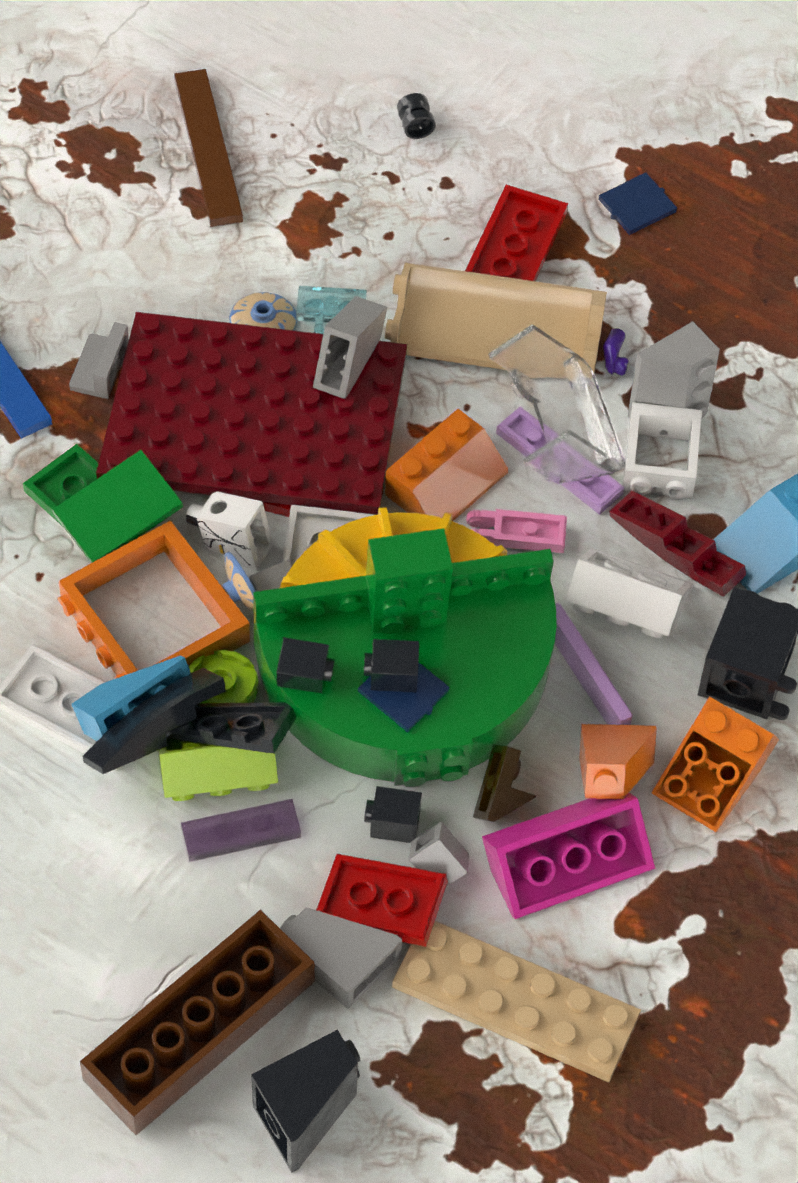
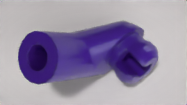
M619 328L610 331L603 345L605 369L611 375L616 373L623 376L627 372L629 360L625 357H619L620 349L626 338L624 331Z

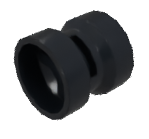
M421 93L408 94L401 98L397 104L398 115L403 120L402 127L406 136L411 139L425 138L436 128L434 117L429 112L430 105L428 99Z

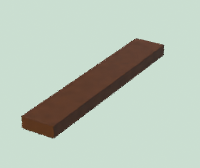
M206 69L174 73L175 85L210 227L243 222V214Z

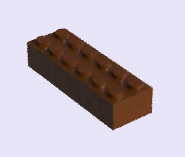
M260 909L80 1061L83 1081L137 1136L315 982V962Z

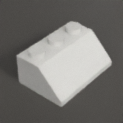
M591 548L578 559L565 600L574 603L573 607L579 611L590 614L598 611L608 615L607 619L615 624L627 626L628 623H632L642 627L641 631L652 637L662 638L663 635L669 636L674 631L693 583Z

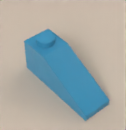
M180 655L102 683L71 705L83 733L98 741L114 724L140 703L171 683L191 674L185 657Z

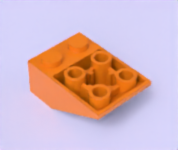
M709 696L651 793L717 832L759 774L779 739L773 733Z

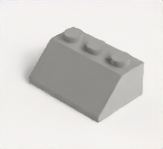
M694 322L687 324L637 354L628 410L629 419L632 402L702 410V418L707 414L720 349Z

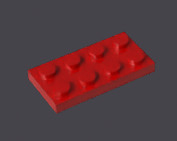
M506 184L465 271L536 281L568 212V203Z

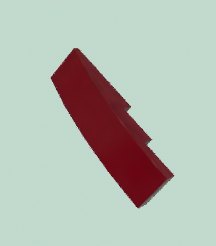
M634 491L628 493L609 511L612 519L665 562L723 597L746 576L744 564L718 552L714 540L688 528L685 516Z

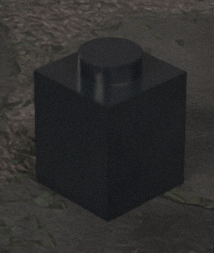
M283 637L277 668V686L322 694L324 681H332L335 659L329 658V645Z
M373 639V653H365L364 676H371V690L417 692L419 641Z
M376 786L374 800L367 799L364 822L371 823L370 837L411 843V841L416 839L421 812L422 792Z

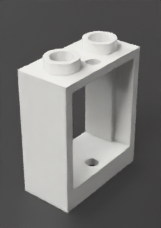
M632 402L623 477L624 491H634L638 494L665 495L676 499L693 498L697 476L702 410ZM638 435L689 441L687 470L635 464Z

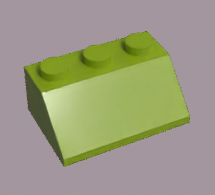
M167 739L168 746L158 750L164 797H172L174 801L190 800L195 797V794L210 792L212 796H224L232 793V789L245 787L250 791H261L268 789L270 784L278 783L276 757L273 753Z

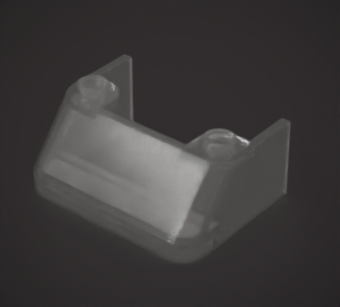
M533 324L488 354L490 360L510 372L513 380L511 381V387L514 393L520 399L525 398L533 403L547 443L523 459L526 466L540 473L547 481H553L556 484L612 475L625 467V458L595 374L581 356Z

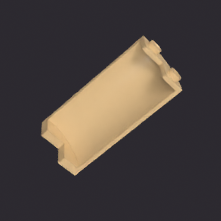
M411 263L404 264L401 275L395 274L393 294L398 295V303L394 319L387 320L385 339L394 343L407 344L408 356L593 383L607 292Z

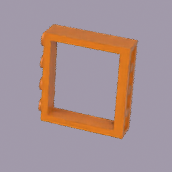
M171 520L59 581L61 596L57 600L63 606L64 614L67 617L71 615L77 621L76 626L81 637L86 643L91 641L97 648L96 655L105 669L111 667L116 674L115 679L138 670L83 596L163 552L221 627L158 663L181 655L185 657L189 667L195 659L202 655L206 657L214 654V651L217 650L234 651L250 642L249 621Z

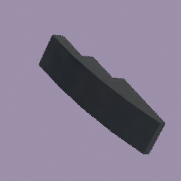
M203 667L171 683L140 703L114 724L82 756L83 762L101 774H106L167 747L165 732L197 719L195 705L226 692L224 678Z

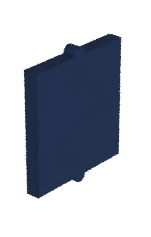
M646 172L600 194L598 200L611 213L610 218L616 219L629 235L677 212V207L665 195V189L659 188Z
M418 662L416 693L371 690V676L358 687V692L408 733L426 714H432L433 707L449 692L450 687Z

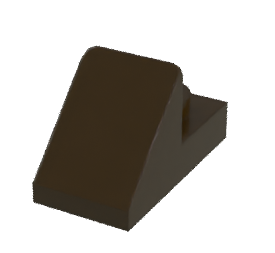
M493 744L473 814L474 818L495 822L536 798L537 795L511 787L521 769V761L519 759L521 750Z

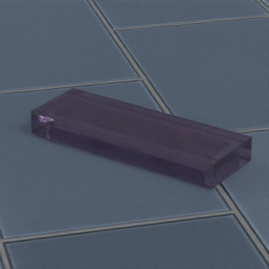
M293 799L181 822V831L189 862L301 838V829Z

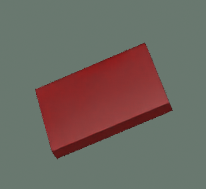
M336 854L316 910L395 934L404 943L426 947L448 883L447 874Z

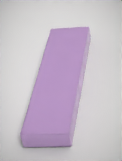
M521 406L497 426V435L599 515L623 495L624 487Z
M556 603L557 628L555 645L607 725H631L633 714L561 604Z

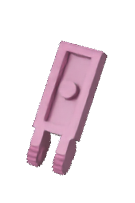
M496 509V511L473 510L467 514V524L476 527L471 530L485 537L496 547L502 545L504 548L534 551L551 549V552L564 553L567 517L564 515Z

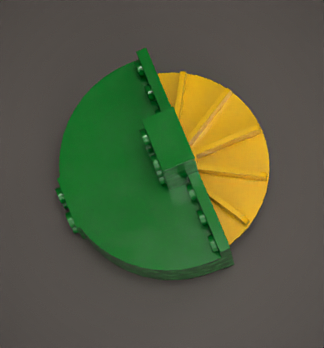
M387 507L379 508L378 515L346 523L330 532L326 529L318 534V540L304 551L295 561L287 575L283 577L280 588L253 592L254 650L262 685L269 702H285L290 705L297 717L289 729L290 733L320 758L351 773L372 779L394 782V786L404 785L406 787H417L423 785L426 781L437 779L450 782L462 778L463 775H468L469 769L490 758L493 744L507 746L517 737L536 711L543 695L549 674L557 628L556 604L550 580L554 563L551 549L507 555V550L502 545L496 547L479 533L453 522L452 514L445 512L443 518L419 513H388ZM283 637L329 645V658L335 659L332 681H324L322 694L277 686V668ZM373 639L419 641L418 662L450 687L449 692L433 707L432 714H426L408 733L358 692V687L370 677L364 676L365 653H373Z

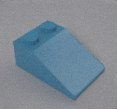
M798 474L770 489L713 539L716 542L718 552L745 565L746 576L740 583L747 590L754 591L757 594L798 570Z

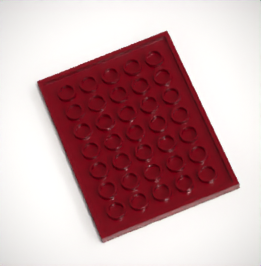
M136 312L100 454L96 477L98 479L142 450L173 491L206 495L222 492L262 502L378 515V509L381 507L406 362L407 344L379 341L348 396L344 399L313 388L323 334Z

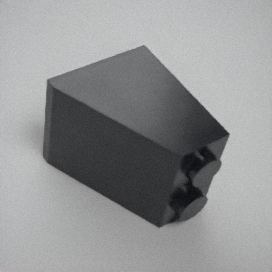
M338 1029L251 1074L253 1108L291 1173L302 1166L357 1095V1079L360 1077L358 1071V1062L361 1061L353 1042L350 1039L344 1041Z

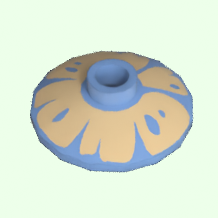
M269 292L252 293L241 298L233 306L229 316L230 323L294 331L297 325L296 310L292 304L282 296Z
M228 551L224 555V565L228 581L222 584V587L234 603L240 600L253 612V592L256 591L239 562Z

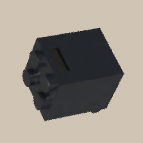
M734 587L706 655L697 695L706 699L710 696L726 706L766 720L768 717L778 720L787 719L790 712L789 707L775 701L778 691L792 694L797 687L796 680L786 676L785 672L798 637V609L789 603H779L762 597L754 591L741 590Z

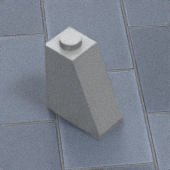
M355 296L325 325L313 388L344 399L348 396L382 336L387 306Z
M307 907L299 915L288 917L280 927L315 962V981L347 1009L401 957L402 939L397 935Z

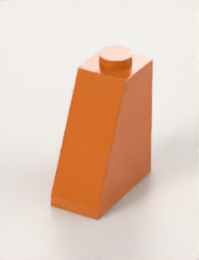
M581 724L579 760L585 798L624 799L654 764L656 726Z

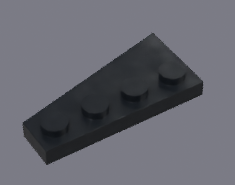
M285 702L198 703L195 705L197 719L165 733L167 739L275 754L297 717L293 708Z

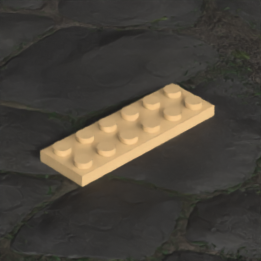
M437 921L434 922L426 947L410 945L392 981V988L606 1082H610L641 1013L639 1008Z

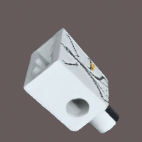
M215 492L212 493L204 506L193 503L187 510L186 522L200 528L206 548L222 556L229 551L240 564L257 571L273 546L270 528L263 502Z

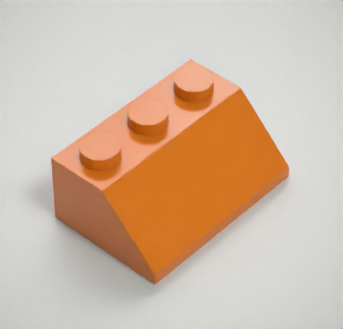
M457 409L386 470L385 495L407 513H419L443 518L446 512L453 515L452 521H454L508 473V467L486 430L460 409Z

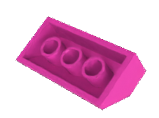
M628 793L624 799L589 798L482 836L491 873L514 919L655 869L639 801L631 793Z

